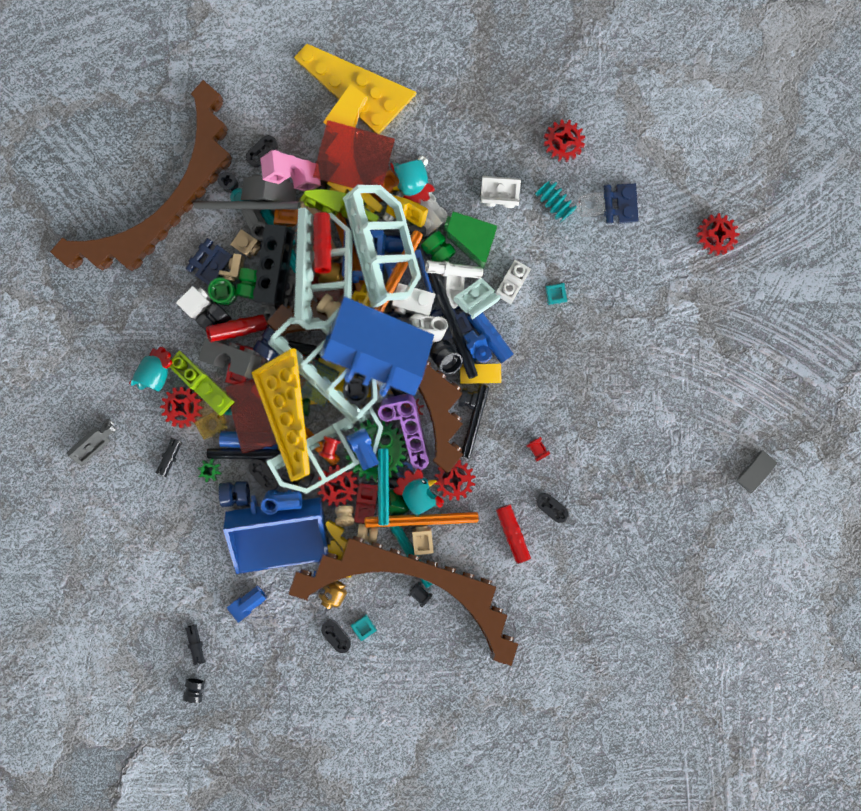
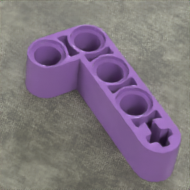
M402 394L383 399L378 409L380 419L383 421L400 419L411 464L415 469H425L429 463V451L414 397L410 394ZM409 403L411 407L404 408L402 404ZM389 407L392 411L385 412L383 408ZM414 421L416 424L410 426L406 422ZM417 438L420 442L414 443L411 440ZM419 451H420V457H421V459H420L419 457H417V453H418Z

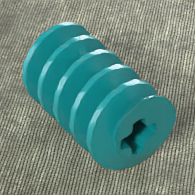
M548 181L535 195H542L540 201H547L545 204L546 208L552 206L550 213L557 212L555 220L562 218L561 223L575 211L577 206L570 207L569 205L572 200L565 201L567 194L560 195L562 188L555 189L557 182L551 184Z

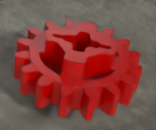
M561 119L559 125L553 122V128L548 127V133L544 135V139L547 141L543 145L548 146L546 153L551 152L552 159L557 156L558 162L562 158L565 159V162H568L569 157L574 160L576 154H581L582 150L580 148L585 146V143L581 141L585 139V136L580 135L583 131L582 128H576L578 123L571 125V120H568L566 124ZM563 129L562 132H560V133H555L556 131ZM563 138L566 139V144L562 143ZM569 148H570V149H573V150L570 151V152H565V151L568 150Z
M720 213L715 218L713 215H710L708 220L704 219L701 221L703 225L697 227L701 231L696 234V237H700L697 244L702 243L701 250L707 248L708 255L714 252L715 256H718L720 251L722 255H725L727 250L731 251L734 249L732 245L738 243L734 239L740 234L735 232L738 226L732 225L733 219L727 220L728 215H725L723 218H721ZM713 223L712 229L707 230V227ZM729 239L727 244L722 246L723 241Z
M183 386L180 387V390L173 388V393L166 392L168 398H162L165 405H161L160 408L165 409V412L161 415L167 416L165 421H172L173 427H176L178 423L179 428H184V424L187 427H191V421L197 423L196 417H202L199 410L204 409V407L199 406V403L203 400L196 398L198 396L196 392L191 394V388H188L186 391ZM187 395V397H185L184 399H180L177 396ZM180 404H185L183 407L184 411H179L181 408ZM181 415H183V416L186 417L187 419H186V420H178V419H176V418H177V417H180Z
M458 460L457 464L450 470L447 478H442L445 471L440 467L437 468L440 474L434 475L438 478V481L434 484L440 486L437 492L443 491L442 497L449 495V500H452L453 496H455L456 500L459 501L461 495L467 498L466 492H473L470 486H475V483L471 482V479L476 478V476L470 474L473 471L472 468H466L468 463L461 465V460ZM457 467L464 470L466 475L458 473ZM453 471L456 477H460L456 487L454 483L450 482V479L453 478ZM467 482L466 487L460 492L462 483ZM443 485L451 486L453 493L447 491Z
M336 465L335 470L330 466L329 472L323 470L325 477L327 478L341 470L340 465ZM353 470L350 472L345 471L338 475L337 478L331 479L319 486L321 491L318 492V495H324L322 501L328 499V505L335 502L336 507L339 506L340 502L344 506L347 505L346 499L352 501L351 495H357L354 488L359 487L358 484H354V481L358 478H352L351 476ZM346 476L350 481V486H348L345 482ZM340 481L343 489L335 490V486L332 483ZM325 485L329 486L330 495L327 493ZM339 493H347L345 497L337 498Z

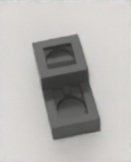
M762 450L757 454L750 466L745 467L736 481L751 494L766 479L777 462Z

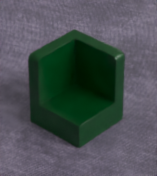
M389 489V516L404 515L410 509L407 507L403 496L397 495L394 490Z

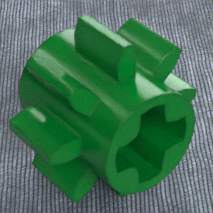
M211 459L210 463L203 460L202 463L204 465L197 467L198 470H201V474L198 477H205L206 483L210 481V478L213 481H217L216 476L222 474L218 468L221 464H214V459ZM208 467L213 468V470L211 471L212 474H207L206 471L209 470Z

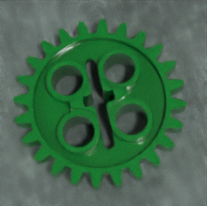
M367 420V426L360 423L361 429H366L369 437L372 439L371 447L373 448L374 436L377 434L378 427L375 422L371 425V422ZM382 421L383 430L378 448H387L389 450V457L391 458L389 462V477L392 478L391 472L398 473L396 467H403L400 460H406V456L402 455L407 453V449L402 448L406 445V441H400L404 436L403 434L397 435L399 432L398 428L392 430V423L386 426L385 421ZM388 437L391 439V442L388 445H383L381 440ZM349 455L345 456L346 460H351ZM360 463L354 467L353 473L355 474L360 471V478L366 475L367 481L373 477L374 481L377 482L378 465L364 471Z

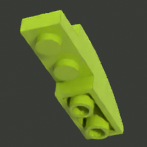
M307 190L300 198V201L304 202V205L309 208L332 213L334 216L340 212L343 217L348 219L343 197L347 195L346 193L332 190ZM364 209L368 222L378 221V215Z
M180 350L171 359L172 365L170 368L219 415L222 416L234 403L225 393L226 391Z

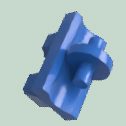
M472 330L464 336L468 342L466 346L474 362L478 360L481 363H486L491 359L492 352L483 334L478 336Z

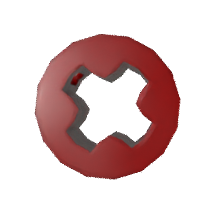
M324 436L323 448L318 455L335 460L336 448L341 441Z
M541 437L534 439L526 445L536 457V462L550 454V451H547L543 445Z

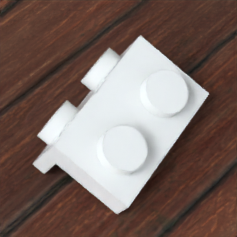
M482 176L481 203L491 207L496 204H503V207L506 208L518 206L521 179Z
M429 192L430 199L428 201L421 200L420 204L428 208L424 225L426 227V237L445 224L447 219V212L438 205L435 196L431 192Z
M398 283L396 293H403L407 285ZM414 288L411 295L406 299L393 300L391 308L395 309V313L401 315L409 313L412 315L421 314L429 316L435 294Z

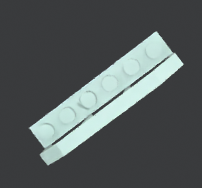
M357 185L343 197L371 307L377 308L388 300H402L409 297L421 274L402 204L381 185ZM360 193L377 194L394 209L397 221L368 222ZM399 229L406 255L377 256L370 230ZM408 262L412 279L403 293L387 294L379 263Z
M304 207L298 208L294 321L306 330L331 328L338 309L327 321L310 322V319H312L311 300L313 299V292L344 289V296L351 299L353 234L336 216L328 213L330 221H334L346 231L345 248L331 249V257L345 255L344 281L311 285V281H313L312 263L314 262V251L312 252V245L314 244V215Z
M294 318L287 320L270 338L268 344L279 355L291 349L288 346V341L280 335L291 324H298L294 321ZM319 318L310 319V322L321 321ZM321 328V330L328 335L330 328ZM325 340L305 360H303L302 354L296 350L298 372L353 424L377 401V381L371 378L370 380L371 401L360 411L355 404H350L340 390L336 391L334 389L345 377L347 369L333 383L326 377L322 378L317 373L316 367L309 362L321 351Z
M370 407L359 421L361 423L369 419L370 414L378 427L372 448L376 454L383 426L373 408ZM346 417L306 439L308 456L322 479L307 489L282 482L276 471L285 466L281 454L266 461L279 485L308 493L359 464L340 431L346 432L353 428L352 422ZM338 435L353 463L326 478L311 451L320 446L318 442L324 440V436L335 438Z

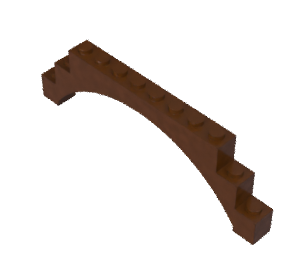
M202 80L191 93L195 100L197 114L195 145L187 170L169 199L143 222L116 235L87 241H68L62 237L50 252L66 267L72 270L78 268L83 263L85 257L101 270L109 268L114 258L131 271L138 269L143 264L142 260L154 252L156 244L168 236V231L172 226L175 227L181 221L180 217L193 208V203L196 199L201 198L206 193V188L217 181L220 172L223 169L226 170L231 165L232 156L217 143L226 137L228 128L213 114L214 111L217 112L222 107L224 100L208 83Z
M342 294L336 302L341 303L344 295ZM312 299V318L327 321L329 318L325 314L326 312L321 313L316 310L320 301L315 302ZM281 305L267 321L268 326L277 331L287 320L294 318L295 310L290 306L285 307ZM291 324L280 336L284 337L288 333L322 330H306L299 324ZM427 360L418 390L425 401L433 425L435 458L432 461L443 471L449 473L463 456L460 452L462 449L454 442L450 444L449 440L463 424L460 422L461 418L456 413L452 412L450 414L448 411L463 393L460 392L461 388L456 383H449L445 379L446 375L438 369L435 371L431 368V363Z
M353 536V539H347L341 560L338 559L339 555L327 552V555L322 554L315 576H312V572L301 568L300 571H295L288 595L306 601L309 595L330 583L349 576L371 572L401 573L435 584L457 599L472 615L486 638L491 651L490 658L493 661L512 666L518 643L513 641L514 637L503 634L501 637L508 615L502 613V608L492 606L490 609L496 586L491 585V580L481 577L479 581L473 579V574L463 571L461 575L455 573L456 569L445 566L442 569L437 567L438 563L427 560L424 563L419 561L420 557L408 554V557L400 555V550L390 547L388 551L382 549L383 545L372 542L369 545L364 543L365 539Z

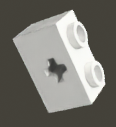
M192 286L176 303L190 317L196 319L202 312H207V307L212 302L205 290L201 287L197 289Z

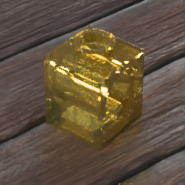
M216 411L194 423L204 440H208L220 433V431L227 429L225 416L219 415ZM212 419L217 423L214 430H211L208 425Z

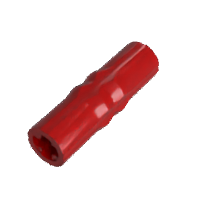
M318 212L313 216L314 271L319 274H326L331 272L330 215L325 212Z
M261 314L206 327V333L211 343L263 331L267 328V323L264 315Z
M511 504L497 508L498 518L516 564L530 560L531 556Z

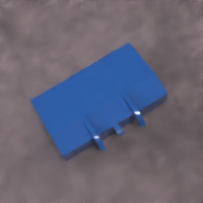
M344 296L322 346L320 355L323 359L347 368L344 377L346 382H350L354 372L365 375L363 384L368 386L371 378L382 382L379 393L383 397L387 394L390 386L415 396L424 375L434 334Z
M253 495L251 496L252 502H250L251 508L225 511L223 531L236 574L320 562L322 554L327 555L329 543L321 497L302 500L301 509L278 510L274 514H267L258 505L257 497Z

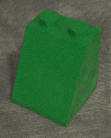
M453 211L452 216H447L444 231L447 232L446 237L475 264L484 269L497 225Z

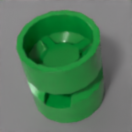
M440 231L432 234L420 246L427 255H432L431 260L435 262L448 261L457 252L450 243L445 242L446 238Z
M240 268L238 279L241 283L237 284L235 295L254 299L253 291L256 286L257 270Z
M216 278L210 282L208 294L216 303L228 306L237 299V295H235L236 287L227 279Z

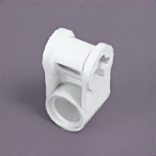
M416 314L409 318L411 325L434 334V342L441 341L448 328L447 321L442 317Z

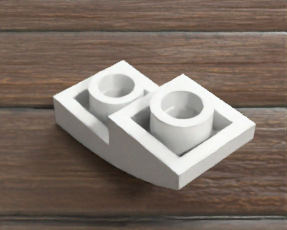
M514 260L495 294L500 295V299L512 304L531 268Z

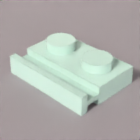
M481 278L457 294L453 301L474 319L498 302L501 296L494 293L495 290Z

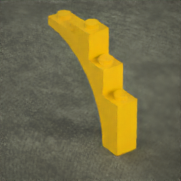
M351 84L323 122L327 126L326 130L333 136L338 134L325 152L329 156L327 160L336 167L340 164L327 184L331 186L329 190L346 194L357 185H364L354 158V135L360 112L368 100L365 94ZM360 193L366 203L364 207L369 211L380 213L384 207L370 193Z

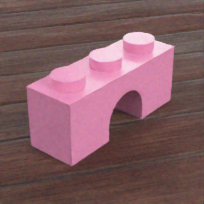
M277 150L269 151L261 158L262 178L265 181L280 184L291 176L294 189L307 191L321 186L319 164L296 158L293 155L283 154Z

